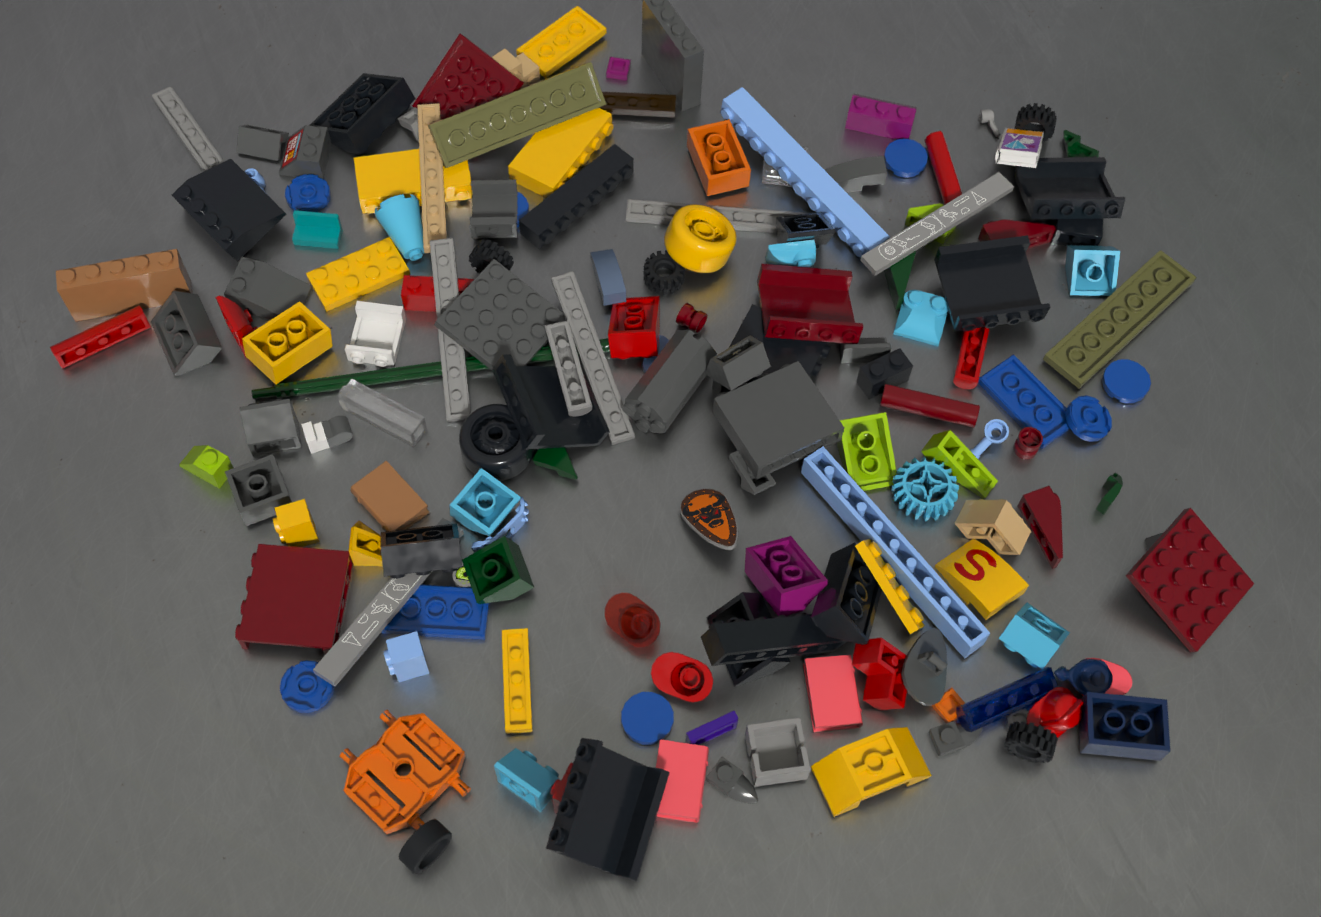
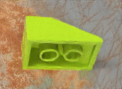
M886 412L840 420L844 426V432L841 441L836 442L843 469L863 491L894 485L892 480L897 475Z

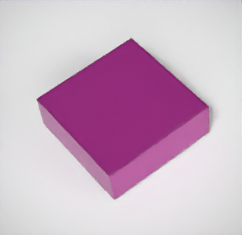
M610 57L606 78L627 81L631 60Z

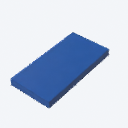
M1014 354L979 378L978 384L1022 429L1033 427L1041 432L1043 436L1041 449L1070 429L1066 421L1067 408Z
M420 585L383 629L382 634L405 635L417 631L419 636L485 640L490 603L478 604L472 588Z

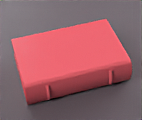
M839 655L805 658L803 669L813 732L862 727V709L859 703L852 656Z
M660 739L656 768L664 769L670 773L656 817L694 823L699 822L701 808H703L702 798L706 768L709 764V748L707 746Z

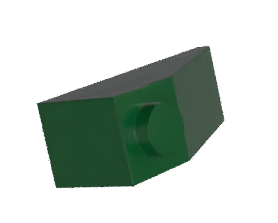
M916 251L884 270L894 308L897 311H900Z

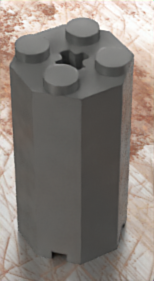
M677 330L626 397L622 410L633 419L636 427L641 432L665 433L707 376L706 369L709 361L717 353L705 338L700 337L698 340L693 337L695 333L691 330Z

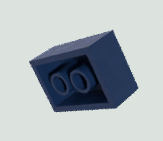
M1086 692L1081 698L1083 705L1082 717L1079 722L1080 753L1161 761L1170 752L1167 699Z

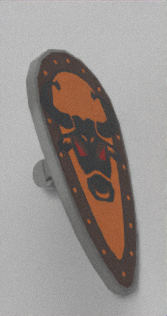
M705 488L687 494L681 501L679 509L682 518L689 527L716 547L725 550L734 549L738 542V525L733 508L727 497L720 491Z

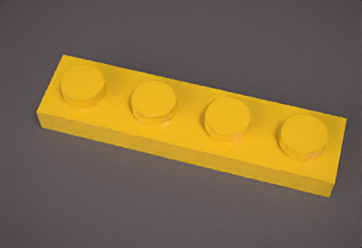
M867 539L855 545L908 632L912 634L924 627L925 625L922 622L924 619L921 612L916 607L913 608L909 602L910 596L904 586H899L894 578L896 576L895 571L890 564H885L880 556L882 551L877 543Z
M528 628L502 630L505 733L533 732Z

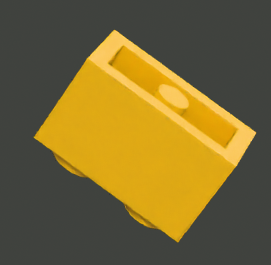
M305 499L275 507L277 517L272 519L282 544L287 543V546L306 547L320 542L314 520Z

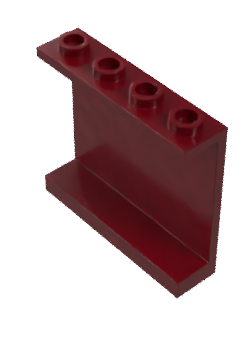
M761 264L757 286L765 337L858 344L864 326L863 323H855L848 292L853 278L852 271Z
M258 544L257 553H253L251 559L252 575L248 576L246 581L247 598L241 604V615H243L241 624L237 625L235 631V638L241 647L248 650L249 643L321 648L326 655L339 640L354 565L349 551Z

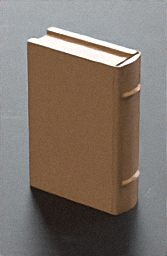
M387 461L351 486L350 491L357 498L358 503L366 508L382 526L384 531L409 529L430 513L427 509L428 505Z

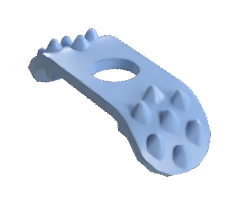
M523 496L520 499V505L515 510L517 514L494 537L489 536L484 541L472 543L473 552L505 536L510 528L511 530L506 537L511 539L528 521L526 515L529 514V510L525 507L528 504L523 499Z

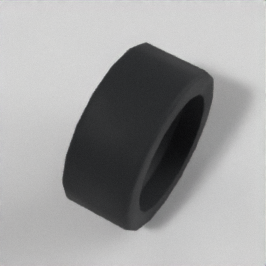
M437 819L426 822L406 841L399 853V860L412 873L418 874L423 872L445 851L452 839V833Z

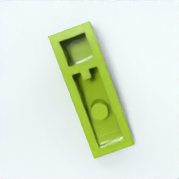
M951 430L934 434L921 450L930 462L933 458H935V464L939 465L944 462V469L951 468V476H957L956 482L982 499L988 496L998 482Z

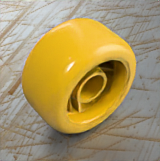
M697 204L686 205L677 210L673 215L664 235V244L671 258L682 267L697 273H713L720 270L728 261L736 244V232L731 222L715 209Z

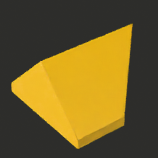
M360 520L351 527L348 551L354 566H383L380 547L381 535Z

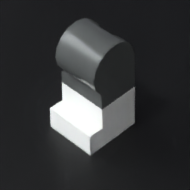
M335 416L329 421L326 420L316 424H312L311 421L301 424L311 454L348 442L353 437L346 416Z

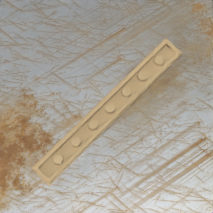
M439 103L417 105L424 253H431L430 240L447 239L443 161L428 125L441 120Z

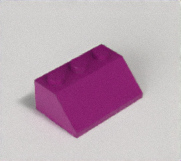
M853 94L845 128L895 140L909 139L917 107Z
M792 536L746 548L744 572L778 616H788L803 611L828 584L826 577Z

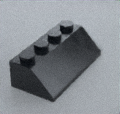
M854 542L830 555L824 574L828 584L817 596L811 619L828 637L865 645L869 641L882 589L856 549L855 545L857 544Z

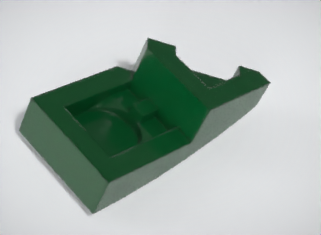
M1068 130L1063 131L1067 158L1099 157L1098 150L1081 143V136Z

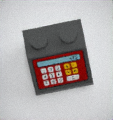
M305 125L288 137L279 175L298 177L304 174H314L324 179L332 145L328 128Z

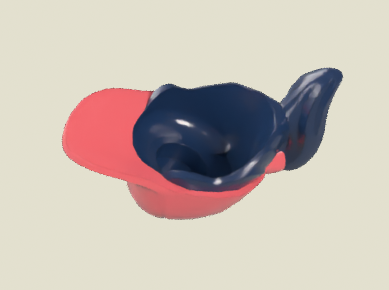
M1086 658L1079 661L1071 669L1060 666L1054 671L1059 681L1069 680L1072 686L1083 696L1086 692L1125 695L1132 687V677L1128 670L1118 664L1099 658Z

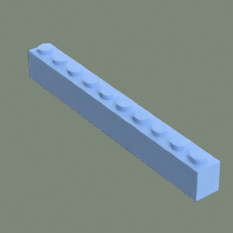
M743 87L723 99L720 111L723 119H730L737 133L750 143L753 150L760 153L765 162L772 166L779 173V176L793 187L795 193L801 196L813 211L820 212L827 219L839 238L853 249L856 256L861 257L890 238Z
M822 446L806 457L801 470L803 476L861 541L870 539L872 542L877 543L882 551L880 556L885 564H890L895 571L896 576L894 578L898 584L904 586L913 601L964 659L984 645L990 632L825 447Z

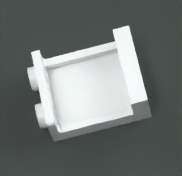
M357 301L355 306L357 318L350 344L345 346L348 361L357 364L370 363L380 367L395 366L406 322L404 307Z

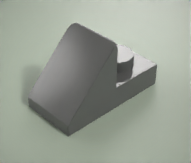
M738 450L730 454L729 459L741 477L742 489L756 495L776 485L770 473L756 480Z

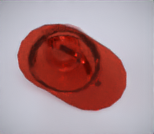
M619 593L608 600L605 606L607 624L628 643L635 647H646L657 639L660 633V620L655 611L646 603L630 593Z

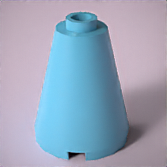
M404 194L380 203L381 208L379 210L375 209V216L403 257L415 261L422 258L424 254L420 205L415 195L410 194L411 198H405Z

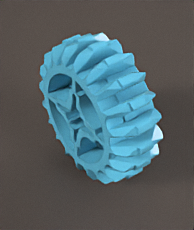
M925 456L920 462L916 458L912 459L911 463L906 461L902 468L899 467L897 469V475L892 480L894 485H892L891 491L894 493V502H899V509H907L905 512L906 516L911 513L915 514V520L923 516L926 522L931 516L936 521L940 515L943 517L947 515L948 510L951 511L953 509L954 503L958 499L959 485L956 484L957 476H951V468L944 469V462L939 465L935 464V458L931 462H927ZM920 476V479L912 480V482H907L909 479L913 477ZM938 496H944L943 498H941V499L938 500V501L930 502V500H931L932 498H938Z

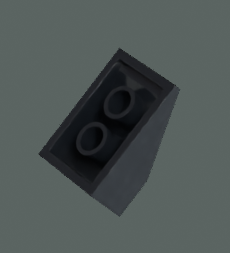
M820 212L776 217L777 244L815 239V246L819 248L820 245L827 244L835 234L833 226Z

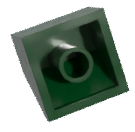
M506 536L462 559L478 604L513 600L534 588L519 545Z

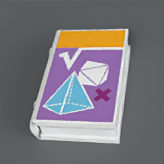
M1005 128L1000 136L999 145L996 148V163L1036 168L1042 148L1044 132Z

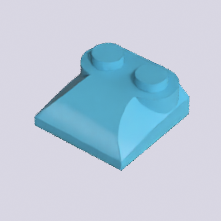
M815 239L768 245L765 261L773 265L812 268L816 261Z
M919 290L905 292L893 334L939 346L949 311L946 299Z

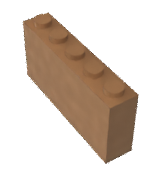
M177 249L56 271L57 291L75 322L124 313L139 305L142 309L163 306L173 291L193 294L191 279Z

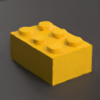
M300 301L242 338L245 356L275 385L333 347L331 329Z

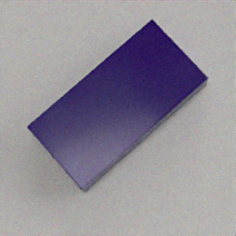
M735 711L727 713L686 732L685 741L688 744H704L736 729L739 718Z

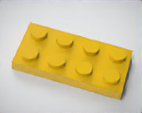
M576 6L516 49L517 56L523 52L539 66L540 74L547 78L606 35V27L579 6Z
M388 237L307 272L306 276L325 311L328 312L398 281L404 275H410V270L393 241Z

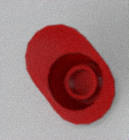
M668 652L656 658L652 665V680L657 688L664 693L685 701L698 702L706 698L712 690V672L707 665L699 660L680 653Z
M1055 687L1031 707L1026 718L1027 724L1031 722L1035 723L1034 726L1037 727L1041 725L1044 727V730H1051V733H1055L1058 738L1065 731L1075 727L1080 722L1083 701L1077 699L1070 690L1064 687Z

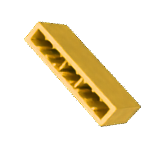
M596 108L534 133L508 165L509 180H516L517 184L547 198L575 176L583 165H587L592 153L597 151L603 139L611 134L614 127L612 124V114L601 108Z
M419 149L354 158L362 214L375 213V209L379 210L381 208L380 203L404 194L405 198H411L410 194L415 195L418 198L419 205L422 206ZM468 160L449 168H444L443 165L445 202L471 199L472 189Z

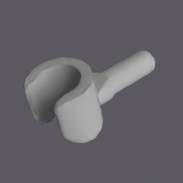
M991 109L981 110V114L978 115L979 122H988L994 135L999 137L1001 134L993 121V111Z

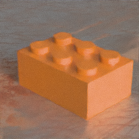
M730 119L688 129L687 148L707 196L749 187L751 168Z

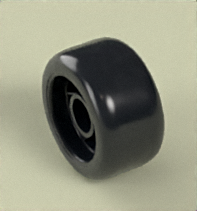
M490 404L473 411L461 426L459 433L461 455L467 468L475 475L482 468L498 481H505L522 473L532 460L534 449L525 448L507 405Z

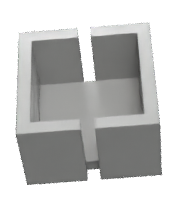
M801 718L747 725L745 739L748 756L751 758L750 767L754 787L808 779L811 769L806 746L803 747L805 739Z

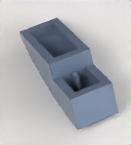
M613 249L590 252L603 306L626 302V288Z

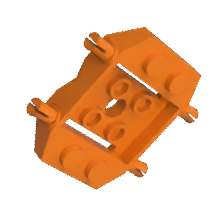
M385 710L384 714L380 715V719L389 728L383 733L376 744L365 750L358 758L348 748L344 750L345 754L343 752L340 754V758L349 765L344 793L386 834L409 826L418 830L420 826L425 824L420 819V815L449 786L456 789L462 797L466 796V792L469 793L471 790L460 779L459 775L466 754L424 713L402 716L396 719L389 710ZM405 735L411 742H413V743H414L429 759H431L441 770L439 771L425 756H423V755H422L407 739H405L403 736ZM403 763L411 765V771L408 775L399 776L396 773L399 765ZM368 770L405 804L403 808L366 774Z

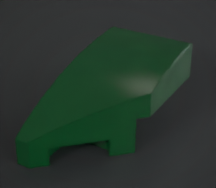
M565 448L538 449L533 458L536 466L556 470L559 476L577 480L578 476L573 467L572 459Z
M1116 472L1110 475L1104 483L1103 488L1108 493L1102 498L1096 508L1103 515L1110 508L1123 486L1122 477Z

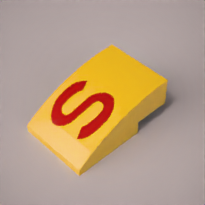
M976 539L970 540L935 564L936 569L966 604L971 602L985 620L1023 595L1029 586L1005 560Z

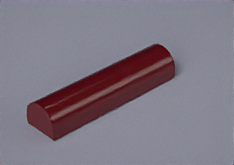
M885 384L880 402L882 407L972 428L976 425L980 410L979 405Z

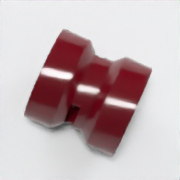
M686 303L680 309L676 317V323L682 327L687 326L689 330L698 334L704 327L708 314L703 311H696L694 306Z
M1033 427L1023 428L1013 446L1015 454L1022 459L1033 458L1043 441L1041 432Z

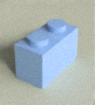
M417 631L386 640L388 649L383 651L390 674H396L398 682L430 674Z

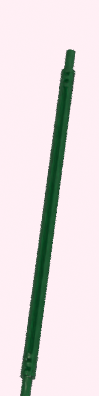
M608 338L599 339L603 352H610ZM550 346L542 347L529 363L553 360ZM475 357L466 358L467 372L489 369ZM440 361L276 384L275 387L252 390L253 399L274 396L284 398L442 376V366Z

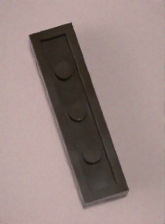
M602 92L606 105L599 108L612 115L675 118L676 95Z

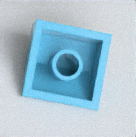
M1067 245L1065 271L1069 295L1110 296L1115 292L1120 250L1113 246Z
M481 468L450 504V516L469 530L490 536L520 501L521 497Z
M1027 602L1016 613L999 639L1003 641V645L1013 652L1017 651L1024 656L1028 664L1043 670L1070 632Z
M515 748L494 765L497 780L539 812H542L553 797L550 793L555 781L559 779V774L550 766L546 765L544 768L536 762L537 758L529 751L524 750L521 752Z

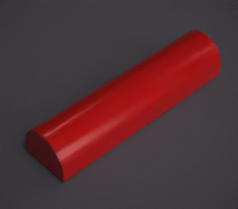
M937 131L925 138V145L945 205L962 195V191L943 132Z
M139 305L51 346L50 349L63 369L136 335L151 326Z
M981 327L971 331H964L953 383L957 387L974 389L977 386L990 328Z

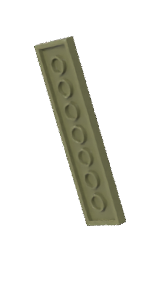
M588 62L432 123L428 127L443 161L444 168H449L604 106L606 102L591 62Z
M1160 250L1049 350L1043 360L1080 389L1191 286L1197 277Z

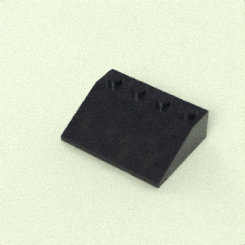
M363 73L309 126L327 127L332 144L346 152L361 154L367 151L368 146L375 139L381 137L382 132L388 126L396 122V118L402 112L409 109L410 104L416 98L402 77Z
M232 159L187 179L172 194L173 198L236 261L241 259L286 215Z

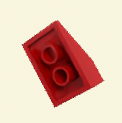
M660 296L626 298V302L613 304L608 330L611 358L628 359L630 357L650 358L658 356Z

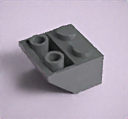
M748 336L711 358L706 374L732 391L741 387L743 383L753 377L761 375L771 365L763 342Z
M276 399L272 402L251 403L248 406L240 407L247 445L252 456L302 448L299 422L290 399Z

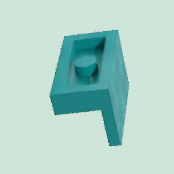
M293 211V218L296 224L292 238L294 245L339 249L343 229L338 214Z

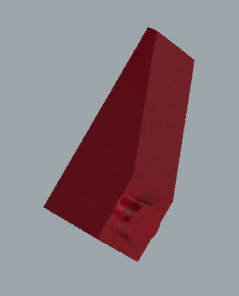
M1002 219L995 222L989 221L984 224L978 239L981 242L1028 235L1030 241L1028 248L1049 243L1056 228L1054 225Z
M1046 486L1024 494L1017 506L1051 568L1054 569L1063 558L1061 503L1058 495L1053 493L1051 487Z

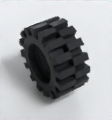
M1034 103L1033 107L1027 104L1026 108L1023 106L1017 113L1015 129L1044 132L1042 140L1046 142L1054 134L1057 120L1056 113L1054 111L1051 112L1052 108L1050 107L1045 109L1044 104H1041V107L1038 106V103Z
M482 239L478 241L470 253L469 262H471L472 268L476 267L475 271L478 273L482 272L493 259L510 271L514 264V261H512L513 257L509 256L510 252L508 250H503L504 247L502 245L500 247L497 246V242L491 243V240L487 239L485 241Z
M660 250L657 251V256L652 253L650 258L647 257L644 263L643 278L645 285H649V290L653 291L656 289L655 293L659 294L660 291H663V295H667L668 290L672 294L675 292V288L679 290L681 285H683L685 268L676 263L667 250H665V254H662ZM666 268L671 270L673 274L662 277L655 272L658 269Z
M1025 721L1011 723L1004 743V747L1008 749L1009 753H1015L1014 756H1021L1024 760L1030 759L1035 763L1037 761L1040 763L1052 761L1058 740L1055 733H1051L1049 729L1044 730V727L1041 725L1038 727L1034 726L1035 723L1031 722L1029 724Z

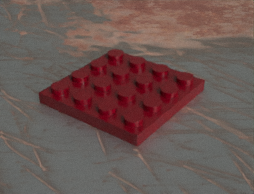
M460 33L412 106L417 108V105L439 103L442 120L517 91L524 82Z
M1191 508L1182 511L1125 575L1190 652H1197L1254 585L1253 581Z

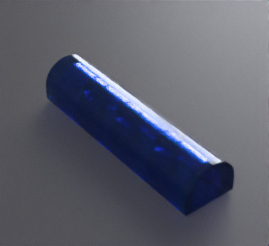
M1046 667L958 706L956 714L961 726L966 731L973 732L1035 704L1050 690L1058 687L1052 668Z

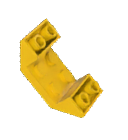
M908 727L887 728L840 747L810 767L833 817L857 808L860 802L904 783L908 787L932 776Z

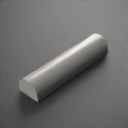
M567 320L545 325L568 415L572 417L585 415L592 410V404L569 322Z

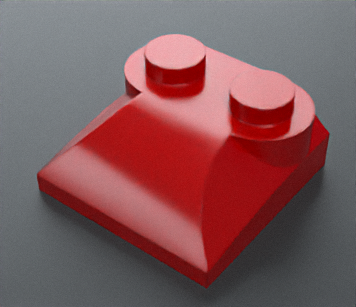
M219 295L215 298L225 322L245 356L242 338L258 329V327L253 328L250 323L253 322V319L247 309L243 311L235 302Z

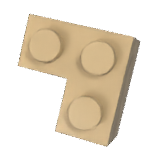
M504 48L492 56L493 59L524 82L520 89L540 82L539 66L523 52L514 57Z
M1004 499L966 500L955 521V525L967 539H987L995 550L1002 555H1020L1031 533L1024 520L1017 514L1012 505Z

